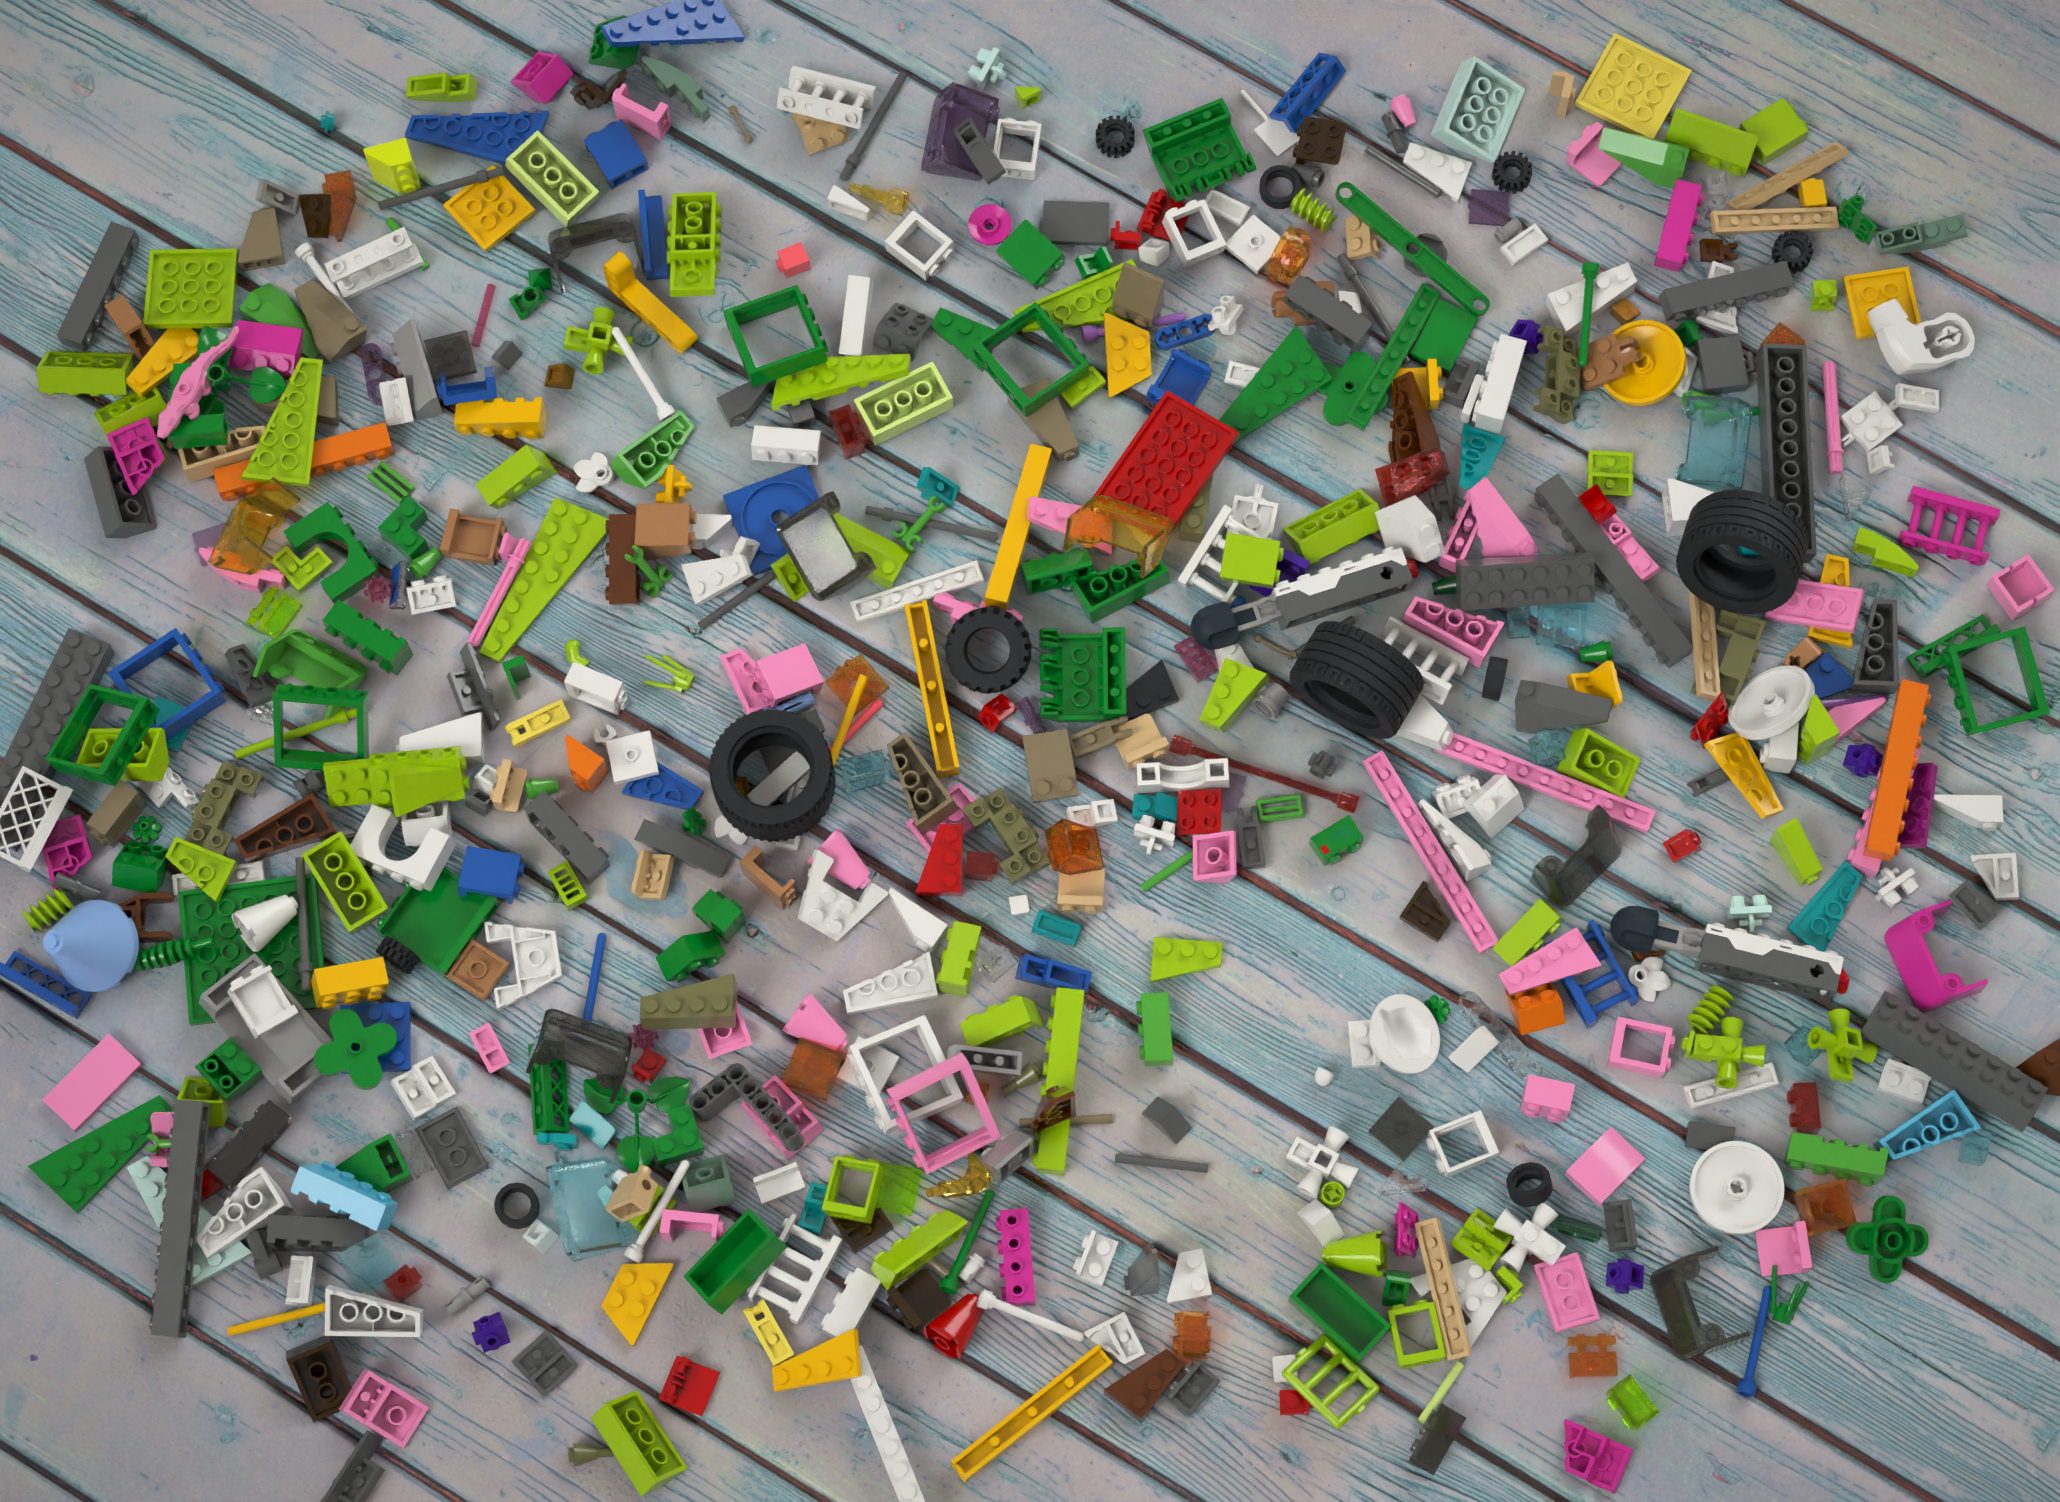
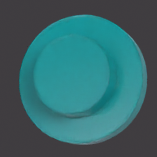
M326 111L325 115H321L320 128H324V133L334 130L335 114H330V111Z

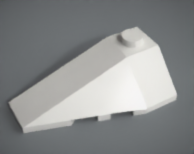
M1424 799L1419 801V811L1466 883L1490 870L1492 858L1486 849L1482 850L1477 842Z
M262 1166L241 1180L237 1185L236 1191L230 1198L226 1199L221 1210L210 1219L197 1236L196 1241L207 1258L245 1239L250 1233L268 1226V1215H285L293 1210L282 1189Z

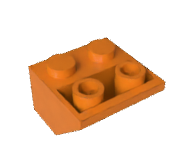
M1551 982L1512 996L1505 989L1515 1025L1521 1035L1566 1023L1562 999Z

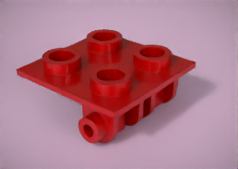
M1159 189L1158 192H1152L1137 230L1171 242L1162 224L1163 218L1168 210L1175 207L1178 209L1183 208L1186 203L1180 201L1176 203L1172 198L1166 196L1167 192L1165 190ZM1190 215L1174 221L1180 234H1182Z
M1723 692L1718 695L1690 731V738L1696 742L1699 739L1703 749H1705L1704 744L1714 740L1719 729L1729 721V708Z
M1222 789L1178 791L1177 835L1221 832Z
M676 1356L658 1400L702 1417L720 1372L692 1362L687 1357Z

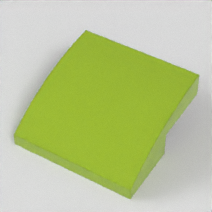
M1588 450L1587 490L1593 485L1598 484L1604 495L1632 497L1634 452Z
M1476 1208L1450 1245L1489 1272L1514 1236L1494 1228L1493 1226L1496 1221Z

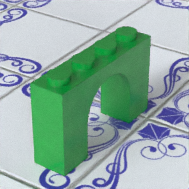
M221 361V366L231 374L227 361ZM193 362L173 364V373H170L172 391H169V401L182 373ZM231 379L224 385H217V390H230ZM224 413L199 415L194 420H190L189 416L184 415L178 427L167 437L169 441H172L175 449L228 444L229 426Z
M326 502L283 532L298 555H301L317 543L328 539L341 541L348 547V558L345 564L320 582L327 596L335 604L338 600L345 601L378 579L380 575L377 569L380 567L373 557L369 559L365 554L368 550L363 542L355 540L353 537L355 532L350 524L342 522L341 518L343 515L337 506L332 508L329 502Z

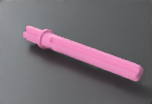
M1826 361L1823 364L1828 440L1826 456L1829 457L1830 474L1840 475L1843 472L1842 455H1844V450L1841 449L1836 364L1834 361Z
M524 538L520 539L513 554H509L508 557L510 559L506 564V568L467 643H471L473 648H478L517 571H519L521 565L525 564L523 560L532 543Z

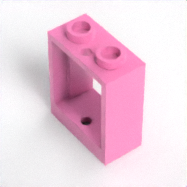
M1618 1017L1615 1022L1607 1066L1662 1078L1665 1071L1669 1072L1671 1058H1668L1669 1049L1673 1050L1675 1036H1672L1673 1028ZM1625 1028L1664 1036L1659 1065L1620 1057Z

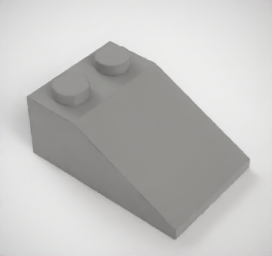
M1014 1130L1012 1133L1008 1131L999 1138V1144L994 1148L988 1147L981 1154L980 1165L998 1185L1033 1156V1140L1030 1136Z

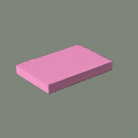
M959 782L947 791L959 807V810L939 824H962L964 837L973 830V827L968 817L963 814L962 808L975 800ZM911 818L906 822L907 827L929 853L939 824L922 835L915 825L914 818Z
M1578 1252L1559 1257L1553 1266L1546 1262L1533 1265L1555 1333L1601 1319Z

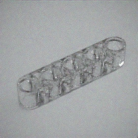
M1471 991L1462 993L1457 1004L1458 1012L1475 1030L1483 1026L1479 1023L1478 1018L1487 1017L1490 1024L1484 1026L1492 1035L1500 1033L1505 1036L1506 1041L1499 1042L1493 1050L1516 1075L1526 1083L1528 1074L1525 1069L1532 1067L1537 1071L1536 1076L1541 1077L1543 1072L1542 1064L1482 999ZM1464 1000H1471L1474 1003V1007L1466 1008L1462 1002ZM1516 1050L1520 1052L1522 1058L1513 1059L1510 1056V1052Z

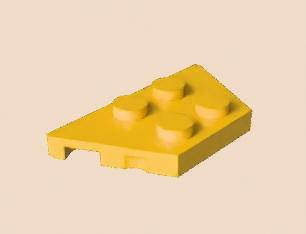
M1104 313L1108 398H1113L1120 392L1128 390L1135 384L1151 377L1150 336L1148 331L1111 314Z
M622 1264L601 1307L631 1346H635L675 1267L674 1264Z

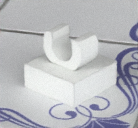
M1880 445L1866 453L1870 474L1877 475L1895 467L1894 464L1890 463V457L1893 454L1888 451V446Z

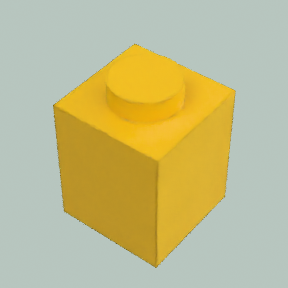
M1809 178L1801 181L1798 189L1801 208L1826 207L1827 199L1823 179Z

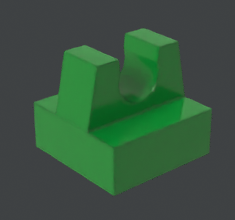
M1686 320L1674 330L1683 346L1687 349L1695 346L1698 340L1704 339L1703 336H1699L1698 330L1700 326L1695 324L1694 320Z

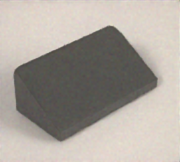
M1689 1121L1686 1130L1685 1147L1708 1150L1720 1143L1734 1141L1735 1127Z

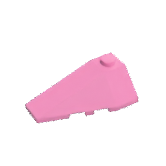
M1486 477L1468 491L1473 516L1477 519V534L1481 538L1483 558L1529 556L1539 551L1529 532Z

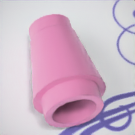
M1406 94L1397 96L1390 101L1392 105L1390 107L1405 128H1409L1417 123L1410 98H1407Z

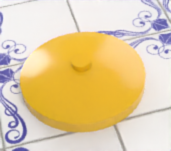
M1637 320L1619 327L1612 333L1617 335L1618 340L1632 336V338L1637 340L1641 348L1636 350V353L1642 352V358L1638 362L1627 366V376L1603 385L1613 398L1627 405L1646 406L1665 399L1678 387L1685 374L1687 357L1680 338L1670 327L1653 320Z

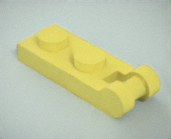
M562 699L509 723L505 726L507 734L511 735V742L514 748H518L526 742L572 720ZM525 727L526 732L520 735L518 730Z
M761 1299L757 1302V1305L752 1308L747 1307L743 1312L773 1366H777L794 1357L795 1354L764 1299ZM763 1312L765 1317L757 1321L755 1316Z

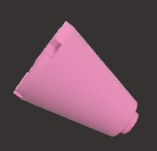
M837 828L818 849L834 859L827 874L855 890L858 887L863 889L871 880L868 877L871 872L843 833ZM811 857L807 861L811 866L814 857Z
M810 993L804 998L793 1013L790 1021L782 1029V1031L832 1053H835L836 1050L841 1052L848 1043V1040L845 1039L847 1036L845 1031Z

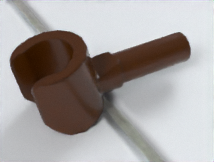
M1665 950L1650 951L1647 954L1632 951L1631 954L1636 962H1641L1648 957L1665 955Z

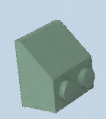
M724 1154L690 1164L682 1178L690 1212L702 1213L708 1209L727 1206L730 1203L736 1202Z

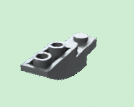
M971 117L953 129L962 147L988 185L1006 173L993 149L989 146Z

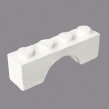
M1228 758L1205 759L1195 765L1180 767L1167 766L1160 762L1138 763V792L1155 793L1230 788Z

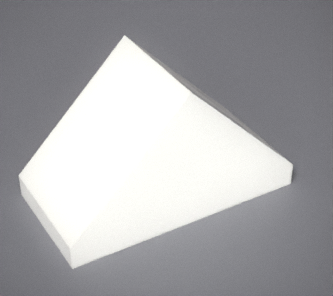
M1314 1199L1297 1212L1324 1248H1326L1327 1243L1340 1240L1345 1236L1332 1212L1317 1199Z

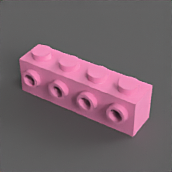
M1467 490L1464 496V500H1466L1464 507L1460 506L1456 513L1455 519H1457L1455 527L1451 525L1446 535L1448 542L1446 546L1443 545L1445 554L1439 557V566L1454 573L1456 572V560L1467 558L1478 535V524L1476 517L1473 516L1469 490Z

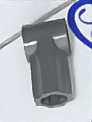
M265 1229L256 1230L246 1236L255 1259L253 1263L260 1279L283 1270L276 1251L267 1243Z

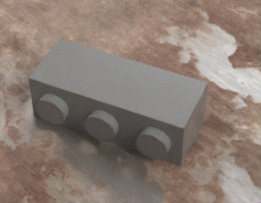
M957 1044L947 1048V1060L963 1053L973 1073L1006 1077L1021 1075L1022 1052Z

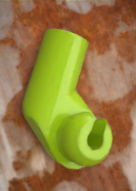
M571 639L565 645L568 662L571 664L575 662L588 668L590 661L579 654L580 642L576 639Z

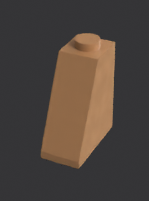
M122 294L104 305L138 360L141 361L155 343L138 315Z

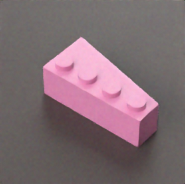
M1419 597L1413 599L1402 620V623L1470 659L1469 663L1478 668L1482 666L1505 622L1498 620L1497 622L1488 620L1485 616L1478 614L1474 616L1463 613L1464 610L1457 608L1455 610L1446 608L1443 604Z

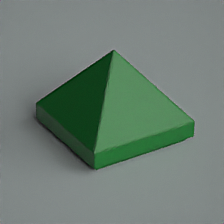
M550 268L528 270L529 286H540L542 290L552 289Z

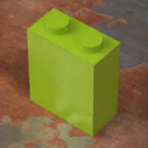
M1784 97L1743 121L1739 127L1740 130L1759 136L1754 155L1763 166L1805 141L1809 132L1806 122L1803 119L1800 120L1793 105L1787 103Z
M1227 533L1219 576L1220 580L1273 589L1274 583L1279 582L1280 570H1277L1276 567L1277 561H1282L1284 548H1280L1281 541Z

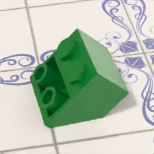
M625 15L597 24L594 31L593 45L590 49V64L624 69L635 65L639 44L633 47H611L601 32L602 25L626 18Z
M127 841L113 861L112 886L146 893H157L164 883L169 864L165 855L169 849L160 845L152 846L142 844L139 841Z
M231 1037L195 1066L199 1073L225 1100L246 1093L263 1079L261 1068Z

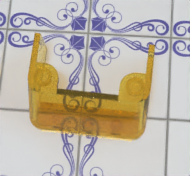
M272 477L242 498L234 506L208 562L215 568L246 575L258 574L274 558L262 549L270 530L275 526L278 528L283 524L286 519L284 516L286 511L297 504L301 498L276 478Z
M1094 496L1068 517L1063 550L1068 551L1076 543H1080L1083 547L1087 548L1094 547L1100 542L1107 543L1137 554V563L1141 565L1139 577L1144 578L1159 565L1172 535L1174 522L1167 517L1107 496Z

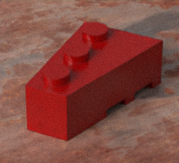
M939 824L915 892L916 896H962V824Z

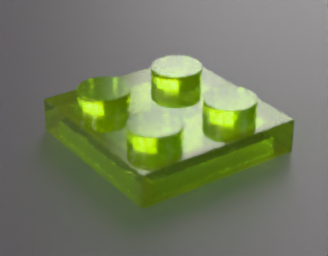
M879 1161L885 1173L875 1208L912 1216L922 1170Z

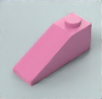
M1885 698L1837 706L1827 711L1840 731L1834 745L1883 708L1886 702Z

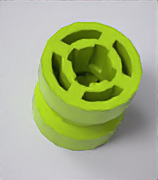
M1331 1181L1326 1183L1321 1191V1203L1328 1209L1338 1208L1344 1199V1188L1337 1182Z

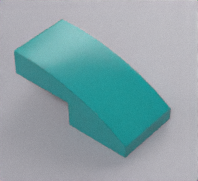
M811 1182L798 1226L813 1234L821 1235L827 1216L822 1210L827 1185Z

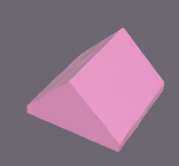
M1236 831L1193 836V881L1226 884L1237 876Z

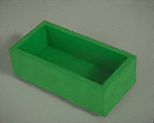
M748 1209L683 1277L708 1305L722 1315L788 1246L762 1218L751 1209Z
M1322 1262L1289 1296L1288 1302L1358 1365L1385 1337L1392 1326Z

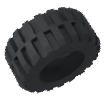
M996 607L975 609L958 619L949 631L945 644L946 663L950 668L951 674L955 676L962 686H966L969 690L985 694L1001 692L1016 684L1026 673L1032 657L1030 635L1023 623L1010 612ZM983 629L999 631L1009 643L1010 653L1008 660L1000 669L987 672L976 668L969 660L967 654V647L971 637Z

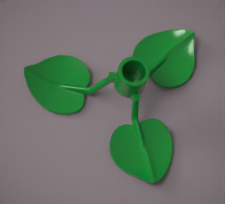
M204 326L197 344L198 357L201 353L210 350L211 347L218 346L228 336L209 326ZM232 345L207 370V376L212 381L211 386H213L214 395L211 393L201 397L198 402L200 407L199 415L222 414L225 412L224 402L216 399L218 397L217 385H224L229 379L251 385L249 388L251 398L261 404H267L277 399L287 387L286 382L278 372L268 367L254 369L251 374L252 381L229 374V371L221 366V361L229 359L233 351Z
M599 1077L585 1079L583 1082L585 1098L596 1112L610 1114L615 1110L616 1104L622 1105L627 1102L628 1109L635 1113V1137L626 1136L622 1138L616 1149L619 1161L632 1173L637 1172L641 1165L648 1167L655 1156L652 1138L649 1136L639 1137V1113L643 1112L646 1108V1102L650 1104L656 1103L659 1111L667 1113L668 1110L684 1106L690 1087V1081L687 1079L665 1077L657 1079L649 1086L648 1093L652 1099L639 1089L630 1091L622 1099L624 1089L620 1081L615 1078Z

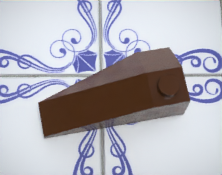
M1409 371L1393 379L1391 406L1394 408L1393 421H1390V428L1393 430L1392 441H1389L1388 446L1392 469L1399 470L1423 466L1425 461L1443 458L1439 436L1413 372Z
M1054 1086L1046 1090V1094L1042 1096L1031 1123L1033 1134L1076 1116L1074 1091L1066 1086L1060 1088L1059 1086Z

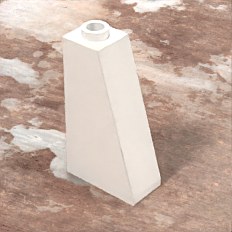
M848 275L839 347L840 356H863L874 282L870 277Z
M475 713L401 736L399 745H396V752L461 746L462 756H466V763H484V718L482 713Z

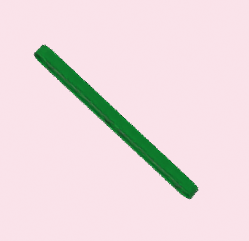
M1343 182L1338 185L1335 193L1338 202L1470 313L1476 316H1483L1487 313L1490 302L1482 292L1353 184ZM1342 188H1348L1352 195L1349 198H1343L1339 191ZM1415 244L1418 247V252L1416 254L1408 253L1407 245ZM1476 300H1481L1485 303V309L1481 311L1476 310L1473 303Z

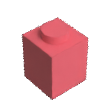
M802 242L777 251L778 260H775L779 272H784L786 278L811 269L810 260Z

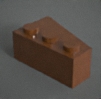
M1165 1349L1104 1389V1395L1142 1423L1183 1371L1185 1363L1168 1349Z

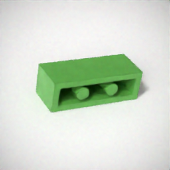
M1168 992L1142 993L1140 1001H1136L1137 1015L1142 1016V1023H1138V1037H1143L1144 1045L1139 1046L1140 1060H1145V1066L1173 1065Z

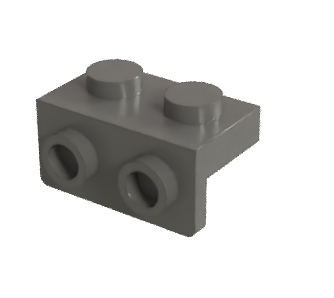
M1200 1360L1195 1364L1191 1362L1183 1371L1185 1376L1179 1382L1176 1379L1168 1389L1170 1392L1168 1399L1188 1417L1195 1412L1220 1382V1379L1204 1367Z

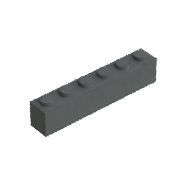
M110 222L57 334L61 344L86 352L88 346L93 344L94 333L97 327H100L103 323V314L106 310L104 305L113 300L112 295L115 289L120 287L121 276L124 270L129 268L130 257L133 251L138 249L140 240L134 229Z
M1782 261L1667 288L1659 295V300L1666 321L1674 319L1675 322H1678L1690 315L1699 317L1711 310L1720 312L1732 305L1741 307L1748 304L1749 301L1762 302L1770 296L1776 295V298L1786 296L1794 286V282L1787 261Z

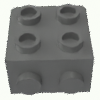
M894 303L878 323L873 345L893 354H910L912 362L916 357L919 342L931 327L933 319L903 304Z

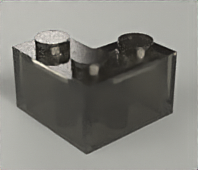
M1442 1403L1437 1411L1432 1409L1419 1432L1422 1438L1420 1440L1416 1438L1409 1451L1413 1452L1409 1462L1434 1476L1465 1422L1466 1417Z

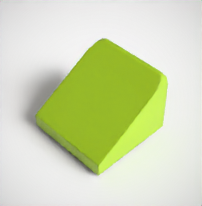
M1015 87V97L1022 109L1042 100L1040 87Z

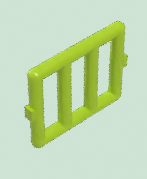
M1325 1334L1316 1339L1307 1349L1304 1347L1296 1355L1297 1358L1282 1371V1376L1336 1429H1340L1355 1414L1358 1416L1366 1408L1365 1405L1380 1391L1379 1386ZM1325 1346L1334 1356L1303 1384L1294 1373ZM1342 1363L1351 1373L1320 1400L1311 1390L1337 1365ZM1358 1379L1368 1390L1337 1417L1328 1407Z

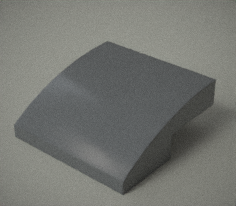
M547 1329L511 1360L543 1397L579 1366Z

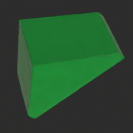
M1386 1270L1382 1297L1383 1306L1406 1305L1411 1279L1410 1272Z

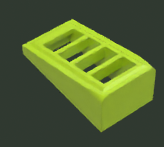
M568 861L547 871L568 911L588 901V897ZM567 869V873L558 878L555 877L556 873ZM569 876L572 878L561 885L558 883ZM572 884H575V887L565 892L562 890ZM577 890L579 891V894L567 899L566 896L576 892Z

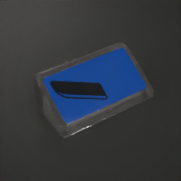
M405 560L399 561L391 569L389 609L405 610L409 568Z

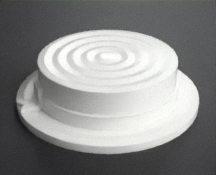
M1404 994L1392 995L1379 1002L1372 1013L1369 1025L1370 1044L1376 1056L1393 1070L1404 1074L1419 1073L1431 1066L1439 1052L1440 1034L1436 1020L1430 1010L1416 998Z

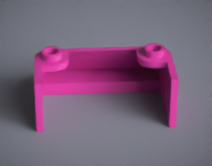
M1951 899L1915 912L1891 926L1884 935V941L1913 1006L1923 1013L1978 994L1988 984L1987 979L1965 987L1962 979L1957 974L1948 973L1940 976L1922 935L1933 929L1935 925L1934 917L1947 912L1952 904Z

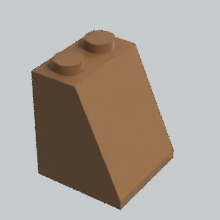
M690 503L637 504L635 546L643 550V559L649 561L692 553V545L696 543L695 532H692L693 524L697 522L696 511H693Z

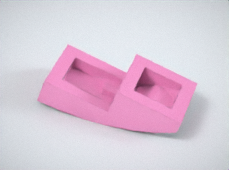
M490 1023L469 1033L490 1074L510 1064Z

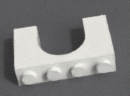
M372 804L350 845L363 867L367 865L371 867L372 871L380 875L384 873L389 874L393 880L400 883L403 880L409 882L411 887L422 891V889L431 891L456 846L454 840L450 835L430 828L414 855L401 861L390 860L386 858L385 848L398 823V819L392 812Z

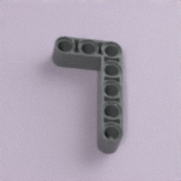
M735 1063L727 1067L693 1094L689 1100L691 1109L697 1119L708 1121L740 1096L788 1151H797L804 1144V1138L796 1124L742 1064Z

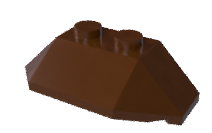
M2060 1038L2036 1052L2016 1067L2022 1073L2046 1086L2048 1090L2045 1094L2060 1096Z

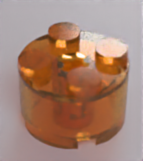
M1181 1310L1180 1313L1175 1312L1174 1326L1177 1327L1178 1334L1173 1336V1350H1175V1355H1178L1179 1358L1208 1359L1207 1353L1210 1352L1211 1326H1207V1320H1211L1210 1312Z

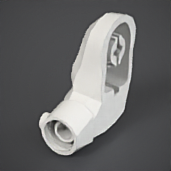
M1897 299L1887 301L1867 312L1870 326L1877 336L1881 353L1885 361L1898 375L1931 372L1969 356L1974 349L1975 337L1972 328L1964 318L1956 313H1945L1934 320L1914 325L1907 320L1908 315Z

